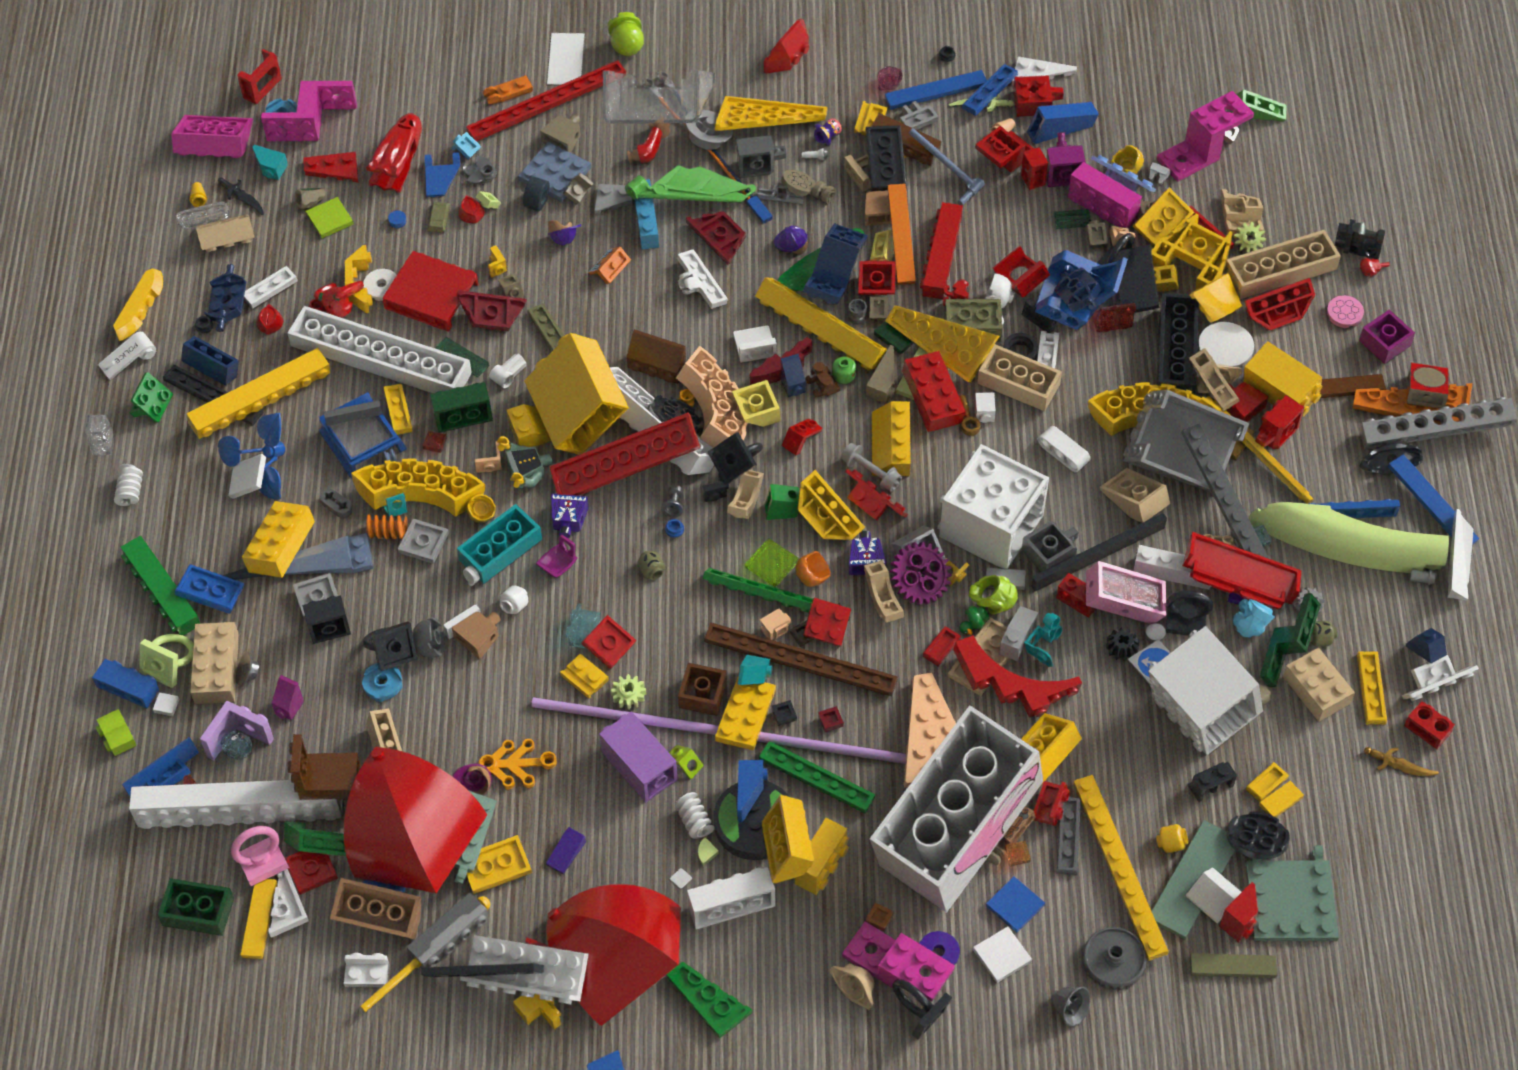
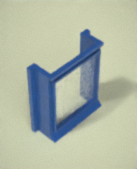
M369 392L336 409L373 402ZM383 413L382 415L329 426L326 424L324 415L319 417L322 427L319 429V433L350 478H352L351 473L356 471L355 465L394 445L400 453L407 450Z

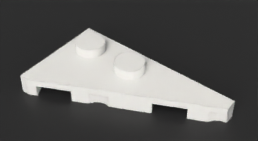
M1018 57L1015 67L1018 70L1016 77L1049 75V79H1054L1055 75L1064 74L1065 77L1076 74L1077 71L1076 66Z
M288 869L277 875L279 880L278 886L275 888L274 907L271 912L272 923L271 928L268 930L271 938L309 921Z

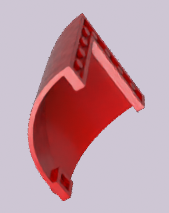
M375 746L360 768L347 801L344 818V845L349 867L356 878L437 893L487 817V813L478 800L461 783L439 767L410 753Z
M627 884L598 886L571 897L558 908H553L547 915L546 935L549 948L589 954L581 999L578 1003L600 1026H603L679 965L681 907L670 898L654 890Z

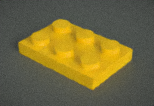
M1169 187L1138 219L1133 227L1155 247L1161 238L1167 237L1175 228L1181 227L1192 216L1194 211Z
M516 835L481 848L473 873L467 872L466 876L474 895L531 874L532 869L520 839Z

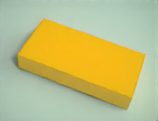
M1273 762L1247 785L1245 790L1261 802L1285 782L1289 775Z
M1289 781L1262 800L1259 806L1267 814L1278 817L1303 799L1304 794Z

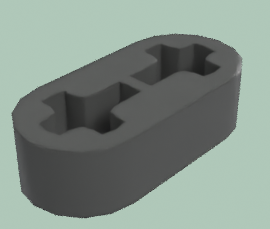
M327 489L321 493L322 505L340 518H347L352 514L349 500L335 490Z

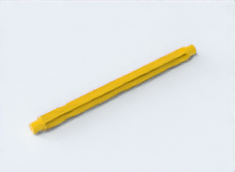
M1210 396L1206 397V399L1218 406L1221 412L1230 415L1226 410H1222L1216 400H1213ZM1246 431L1241 442L1286 484L1301 501L1303 500L1306 504L1311 503L1314 499L1309 495V492L1264 447L1256 443V439Z

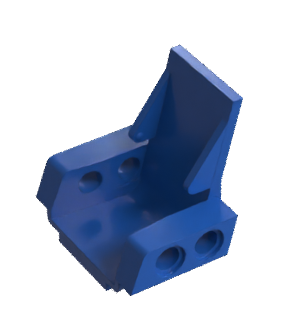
M1068 250L1053 256L1048 267L1050 276L1042 282L1036 301L1035 312L1075 330L1079 329L1081 326L1086 325L1099 305L1118 292L1128 259L1123 257L1117 262L1099 265ZM1084 268L1099 284L1102 291L1094 300L1096 308L1091 310L1087 306L1072 312L1054 289L1059 281L1062 280L1061 272L1067 271L1071 273L1073 270Z

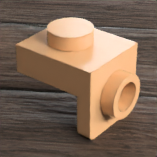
M1111 226L1109 233L1113 246L1123 235L1132 232H1129L1128 228Z

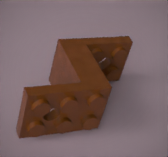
M293 734V742L289 743V754L292 755L291 761H288L287 768L288 773H291V783H294V792L298 793L299 799H347L348 801L352 785L361 768L358 753L308 754L302 734Z

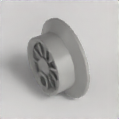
M708 110L693 111L687 116L685 121L690 140L696 146L708 150L717 149L722 143L728 141L732 137L733 129L715 131V123L719 114Z

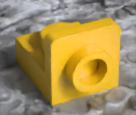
M495 245L490 248L491 255L489 259L491 263L488 265L491 277L501 275L507 271L506 260Z

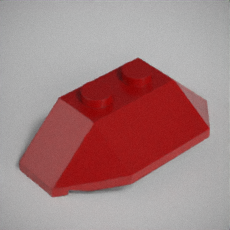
M798 19L774 46L770 55L765 58L764 73L769 74L791 70L794 65L799 63L800 58L808 52L810 48L809 36L804 19Z
M1307 278L1252 297L1244 302L1250 319L1267 330H1272L1303 319L1316 294L1311 279Z

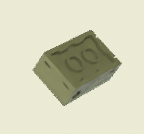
M946 299L945 320L998 335L1000 337L997 342H1001L1002 325L1004 323L1001 312V299Z

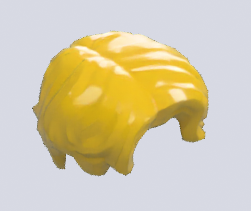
M1126 145L1125 148L1118 150L1113 155L1111 165L1116 163L1123 167L1122 171L1126 173L1131 171L1137 174L1143 166L1144 159L1142 153L1136 147Z

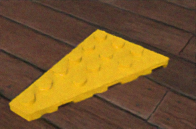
M725 96L715 123V131L825 121L828 107Z

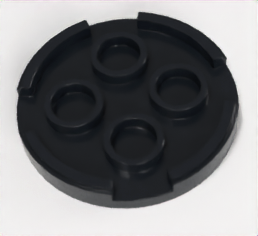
M659 395L654 398L651 404L653 412L664 422L689 413L696 433H699L704 426L703 418H699L694 413L695 409L677 398L670 397V399Z
M1249 812V814L1239 817L1235 816L1231 819L1227 828V839L1236 851L1247 857L1272 859L1282 855L1287 850L1290 833L1276 817L1263 812Z

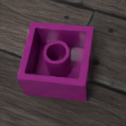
M1389 309L1362 328L1359 341L1385 364L1411 346L1415 332Z

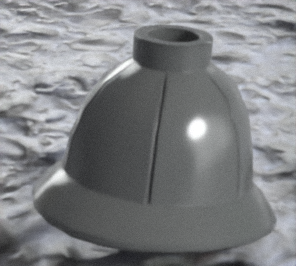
M1081 986L1076 989L1064 987L1052 993L1051 1001L1056 1011L1063 1017L1066 1025L1074 1027L1085 1019L1090 1007V993L1086 987Z

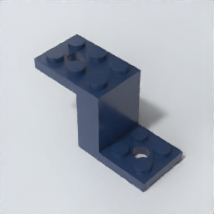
M834 223L825 235L812 276L805 284L803 292L807 293L809 297L824 299V302L828 304H838L847 290L859 252L865 244L868 235Z

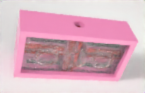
M1098 561L1086 571V606L1153 624L1166 616V582Z

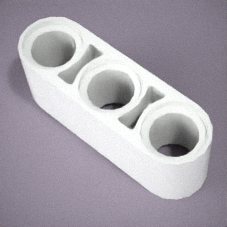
M1055 426L1049 427L1038 437L1040 446L1073 472H1078L1091 460L1089 453Z

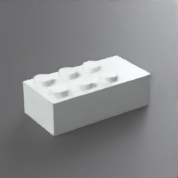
M768 867L755 868L745 874H734L731 878L717 879L710 884L687 890L688 908L695 929L775 907V887L772 883Z

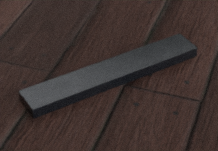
M173 365L163 376L165 382L206 403L228 393L176 365ZM262 409L258 412H252L241 421L253 426L264 412Z
M537 963L421 967V975L431 978L544 973V965Z

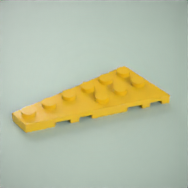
M894 306L885 320L926 352L939 351L945 365L967 382L973 380L1000 337L900 306Z

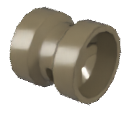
M821 180L815 184L812 190V196L817 199L821 198L826 204L833 200L836 193L834 187L826 186Z

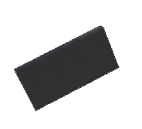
M901 125L866 127L871 191L888 190V185L906 184L907 190Z
M1150 244L1121 250L1115 261L1117 262L1123 257L1128 259L1119 286L1123 315L1160 308Z

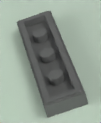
M1069 797L1068 801L1064 802L1062 806L1063 816L1059 820L1056 874L1077 875L1081 798Z

